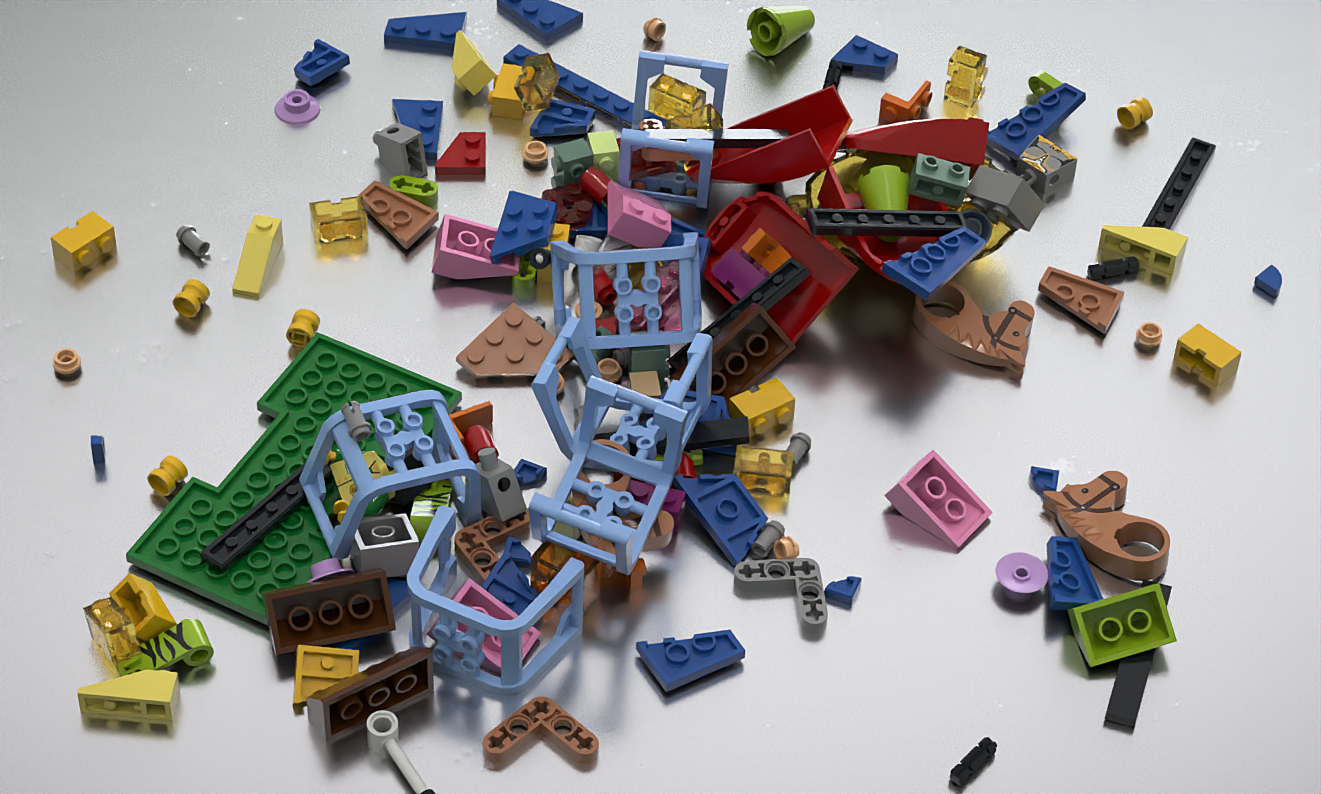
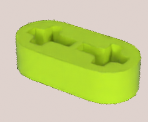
M1039 71L1028 80L1030 90L1039 98L1063 84L1045 71Z
M406 175L394 176L389 181L390 188L423 205H432L438 200V186L434 181Z
M531 251L520 255L519 272L517 275H512L513 286L520 290L531 289L536 283L537 269L531 265L530 260L529 262L524 261L526 257L530 256ZM527 273L526 277H522V274Z

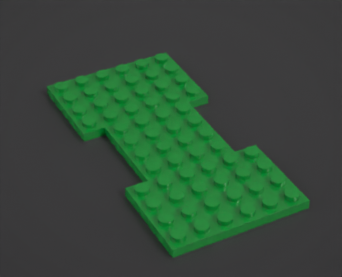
M317 332L257 401L258 411L276 418L218 487L192 477L126 553L127 562L268 625L261 592L306 583L313 578L310 571L312 565L333 558L308 501L224 574L203 562L200 558V553L307 462L323 423L331 415L341 410L344 404L348 403L349 406H352L351 401L363 404L417 391L434 390L439 391L444 396L448 404L449 415L461 402L462 392ZM433 407L412 409V412L422 416L424 435L432 438ZM400 413L383 416L393 421L395 425L394 435L402 431L403 420ZM372 419L365 420L372 427L370 430L371 435L363 441H357L361 451H375L385 463V452L381 443L374 439L375 426ZM335 440L332 444L331 452L334 449H339ZM335 478L325 485L326 496L324 502H322L330 522L337 515L333 513L335 502L342 500Z

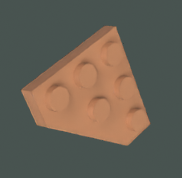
M513 302L456 356V362L475 379H487V377L504 376V378L536 376L556 338ZM566 347L556 363L559 373L574 360V354Z

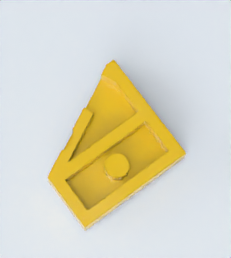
M298 645L292 705L297 706L307 702L306 698L314 692L326 689L340 682L345 677L357 674L359 650Z

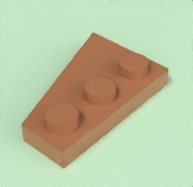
M376 180L359 194V203L406 250L439 220L437 211Z
M1048 266L1038 286L1039 292L1103 334L1106 333L1125 293Z

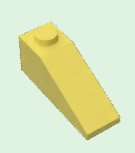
M459 30L456 33L451 70L457 77L454 82L463 92L468 89L475 96L497 75L477 47Z
M255 214L246 235L232 288L233 293L254 297L260 296L283 244L282 219Z
M1104 225L1098 248L1125 258L1135 256L1139 263L1173 275L1184 257L1188 237L1166 228Z
M144 670L81 687L78 689L77 695L80 712L173 721L180 687L177 672Z

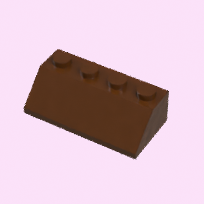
M753 302L713 338L711 395L724 397L727 409L729 408L731 397L753 387L796 348L759 304ZM688 361L671 376L673 380H680L688 365ZM696 375L689 387V391L696 392Z
M381 568L261 592L266 620L276 655L296 651L298 645L322 646L396 630L386 572Z
M414 646L406 651L396 653L385 661L373 664L366 670L351 677H345L340 682L326 689L314 692L306 698L308 718L325 742L367 723L368 717L376 711H391L433 691L432 650L429 647Z

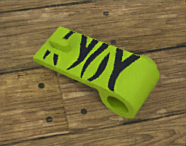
M449 480L433 482L414 498L410 523L419 543H422L438 507H449L453 489Z
M184 619L179 624L115 658V662L121 676L144 670H163L181 659L189 666H200L213 657L214 650L201 621L197 619Z

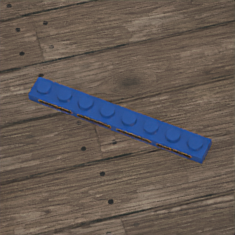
M520 44L503 56V64L533 68L534 81L584 107L595 109L596 113L626 129L632 128L634 103ZM645 109L644 119H656L661 121L664 127L681 129V127Z

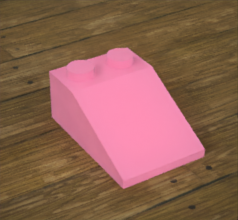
M610 180L608 183V235L641 249L660 248L671 233V215L656 199Z
M445 214L436 235L431 272L457 280L517 275L519 272L520 256L516 257L515 252L499 257L501 263L492 264L490 253L498 228Z
M934 450L919 460L884 495L905 518L955 549L959 548L993 513Z
M470 578L451 598L455 602L496 619L512 620L519 616ZM440 615L426 634L435 642H438V639L434 637L432 630L440 619ZM456 621L458 623L456 631L465 633L467 625ZM533 626L526 633L522 634V660L541 634ZM484 633L485 640L482 643V651L486 657L481 666L501 675V638ZM455 651L454 655L462 658L464 653Z

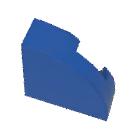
M1271 264L1255 277L1254 284L1276 297L1282 285L1281 273Z
M91 435L93 464H100L105 461V442L102 436Z
M521 459L514 469L519 487L531 486L543 480L547 475V468Z
M1031 466L1030 480L1039 492L1043 494L1044 491H1057L1059 470Z
M508 536L504 551L507 550L511 553L512 560L517 567L531 569L530 551L521 544L519 539Z
M848 576L847 579L830 582L824 590L825 597L852 606L861 586L862 578Z

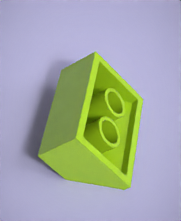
M1159 583L1067 610L1075 638L1090 667L1177 642Z

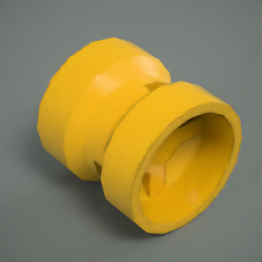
M1141 96L1133 99L1130 104H1124L1117 110L1119 123L1128 130L1134 129L1140 122H1146L1153 116L1151 104L1146 98Z
M190 279L182 287V292H179L173 299V306L179 314L192 318L199 312L201 305L205 304L208 300L210 291L204 283L196 279Z
M299 309L294 313L291 321L292 324L289 325L286 332V338L289 343L299 348H304L309 343L320 325V318L316 313L308 309Z
M170 455L160 462L159 468L153 469L147 476V481L151 488L162 496L170 495L175 490L176 483H181L188 476V470L183 462Z

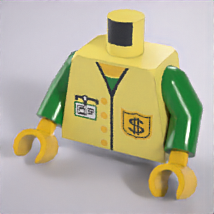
M330 449L325 465L328 464L329 460H332L333 464L330 467L342 500L335 502L333 513L338 514V521L341 523L357 489L340 450L334 449L331 452ZM361 451L373 479L396 473L394 468L384 463L375 451ZM395 491L381 494L368 503L362 518L377 516L388 500L394 497Z

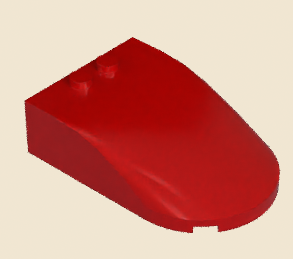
M832 85L727 128L788 129L789 137L761 148H718V157L712 159L710 183L762 184L785 182L828 168L836 156L837 150L842 145V141L853 121L835 86ZM686 160L684 164L686 174L691 181L698 182L700 161Z
M934 118L863 128L847 132L837 153H847V155L865 158L871 151L902 155L903 158L908 156L912 164H914L917 154L920 153L949 162L960 163L970 167V171L976 172L980 165H984L989 122H983V119L968 118V120Z
M829 166L817 197L821 208L865 209L858 193H844L834 167ZM909 194L907 210L948 211L945 203ZM836 235L860 260L883 277L894 282L897 281L881 271L885 262L889 260L897 261L901 255L907 252L912 254L920 250L922 245L927 243L934 244L940 238L902 236L896 242L888 243L880 240L878 236Z
M756 192L755 196L748 198L741 196L728 204L714 218L704 235V238L711 240L712 245L703 275L732 305L737 303L740 298L710 271L731 247L741 253L743 245L759 228L763 229L792 257L805 266L810 273L809 277L766 311L794 344L859 268L822 235H812L808 223L777 196L768 192ZM755 260V262L753 263V265H754L757 269H759V267L762 266V265H761L759 262H757L756 260Z

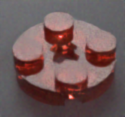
M577 183L547 189L542 193V199L557 204L559 212L556 223L570 225V230L585 226L589 221V217L593 215V199Z

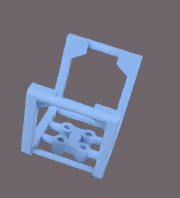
M640 50L632 128H623L620 141L618 184L631 189L632 181L645 182V187L649 191L632 190L656 200L696 205V208L707 209L712 185L710 183L714 141L687 137L686 142L649 137L650 132L633 129H639V122L644 120L648 79L664 73L665 64L701 69L700 78L714 88L710 129H721L729 63ZM663 126V129H678ZM648 147L689 153L700 161L699 181H691L684 170L686 161H648L643 159L641 154H638L639 149ZM636 164L647 165L649 170L647 172L636 171L635 166ZM661 187L671 188V191L676 195L652 191H658ZM687 188L698 190L697 198L680 195L685 194Z
M682 233V246L601 252L581 251L566 241L550 242L555 335H559L567 319L572 317L571 308L564 306L563 270H569L570 262L578 264L580 317L590 349L692 342L696 333H701L702 329L698 233ZM678 259L681 330L659 332L658 320L662 316V309L658 304V290L660 289L661 282L656 276L655 261ZM644 262L645 275L641 280V285L645 291L639 289L631 291L632 282L628 278L627 263ZM616 264L617 277L613 281V287L617 292V306L614 314L619 321V335L596 336L592 265ZM645 304L642 311L647 319L648 333L631 334L630 321L634 317V312L630 305L639 307Z
M569 317L531 384L560 451L570 461L579 441L582 419L573 436H571L556 398L560 377L556 363L566 344H568L569 349L573 350L587 383L591 376L602 379L591 352L581 318ZM696 333L687 351L688 365L679 381H672L664 399L654 398L688 411L676 470L682 461V451L699 417L704 414L711 402L713 339L708 334ZM696 375V401L683 402ZM617 397L613 406L599 407L594 436L610 407L629 411V413L621 416L620 426L617 432L610 437V440L622 445L628 452H630L629 442L637 445L638 452L635 457L661 467L663 466V461L652 460L657 456V442L663 440L666 435L668 440V433L666 434L663 429L653 422V417L647 421V428L640 426L638 420L641 413L654 414V411ZM589 462L583 466L592 469L617 472L593 462Z
M591 376L585 391L579 441L553 499L535 492L529 504L528 511L532 539L542 543L550 541L615 566L618 572L630 575L671 487L677 468L688 411ZM617 397L654 411L653 422L668 433L663 466H658L593 441L599 407L613 406ZM586 460L656 486L649 504L645 505L635 501L629 492H617L609 489L600 481L588 483L578 479ZM572 490L586 494L587 501L591 505L596 506V512L588 505L576 507L566 503ZM613 507L620 516H627L631 512L643 516L637 530L623 525L619 517L612 516ZM557 521L614 542L616 555L554 532Z
M423 390L359 404L365 420L372 419L375 426L374 439L381 443L385 452V463L394 468L395 474L373 479L357 441L348 434V424L341 410H339L323 423L299 478L333 558H338V560L348 558L356 531L368 503L384 493L449 478L457 495L455 507L464 526L467 527L481 520V474L476 464L469 460L448 415V404L439 391ZM433 407L432 439L424 435L422 416L412 412V409ZM400 413L403 420L402 431L394 435L395 425L393 421L383 416ZM335 440L357 491L353 495L341 524L333 529L322 502H324L326 496L323 468ZM450 446L457 460L452 459L450 455ZM413 448V456L417 460L422 461L424 467L408 470L404 463L405 451ZM461 476H465V485Z
M440 506L407 574V588L411 596L412 628L409 633L410 648L414 646L427 647L422 640L435 613H439L440 619L432 630L434 637L438 639L435 648L432 650L433 668L493 694L501 696L516 695L525 691L582 634L584 563L571 557L551 583L517 618L512 620L496 619L445 597L457 577V557L450 555V539L456 530V511L447 506ZM438 547L439 569L430 589L427 590L420 582ZM571 588V604L561 615L555 635L522 670V634L526 633ZM456 621L467 625L465 633L456 631L458 628ZM484 633L501 638V678L480 670V666L486 657L482 651V643L485 640ZM455 651L464 653L460 661L453 658Z

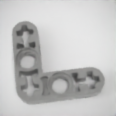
M810 558L744 561L736 565L734 584L738 589L758 591L794 588L802 629L813 634L821 633L827 627L828 611L820 567L815 560ZM776 570L782 572L784 576L773 578L769 573ZM744 574H749L750 578H746ZM810 591L817 594L818 597L806 599L802 594ZM811 610H815L817 621H813L812 617H810Z

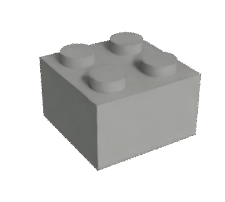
M983 165L979 166L966 191V194L972 200L971 204L985 213L991 223L997 224V222H1001L1015 231L1022 229L1030 232L1045 205L1023 178Z
M406 513L362 519L349 554L357 572L381 568L385 570L386 577H407L408 571L419 550V540Z

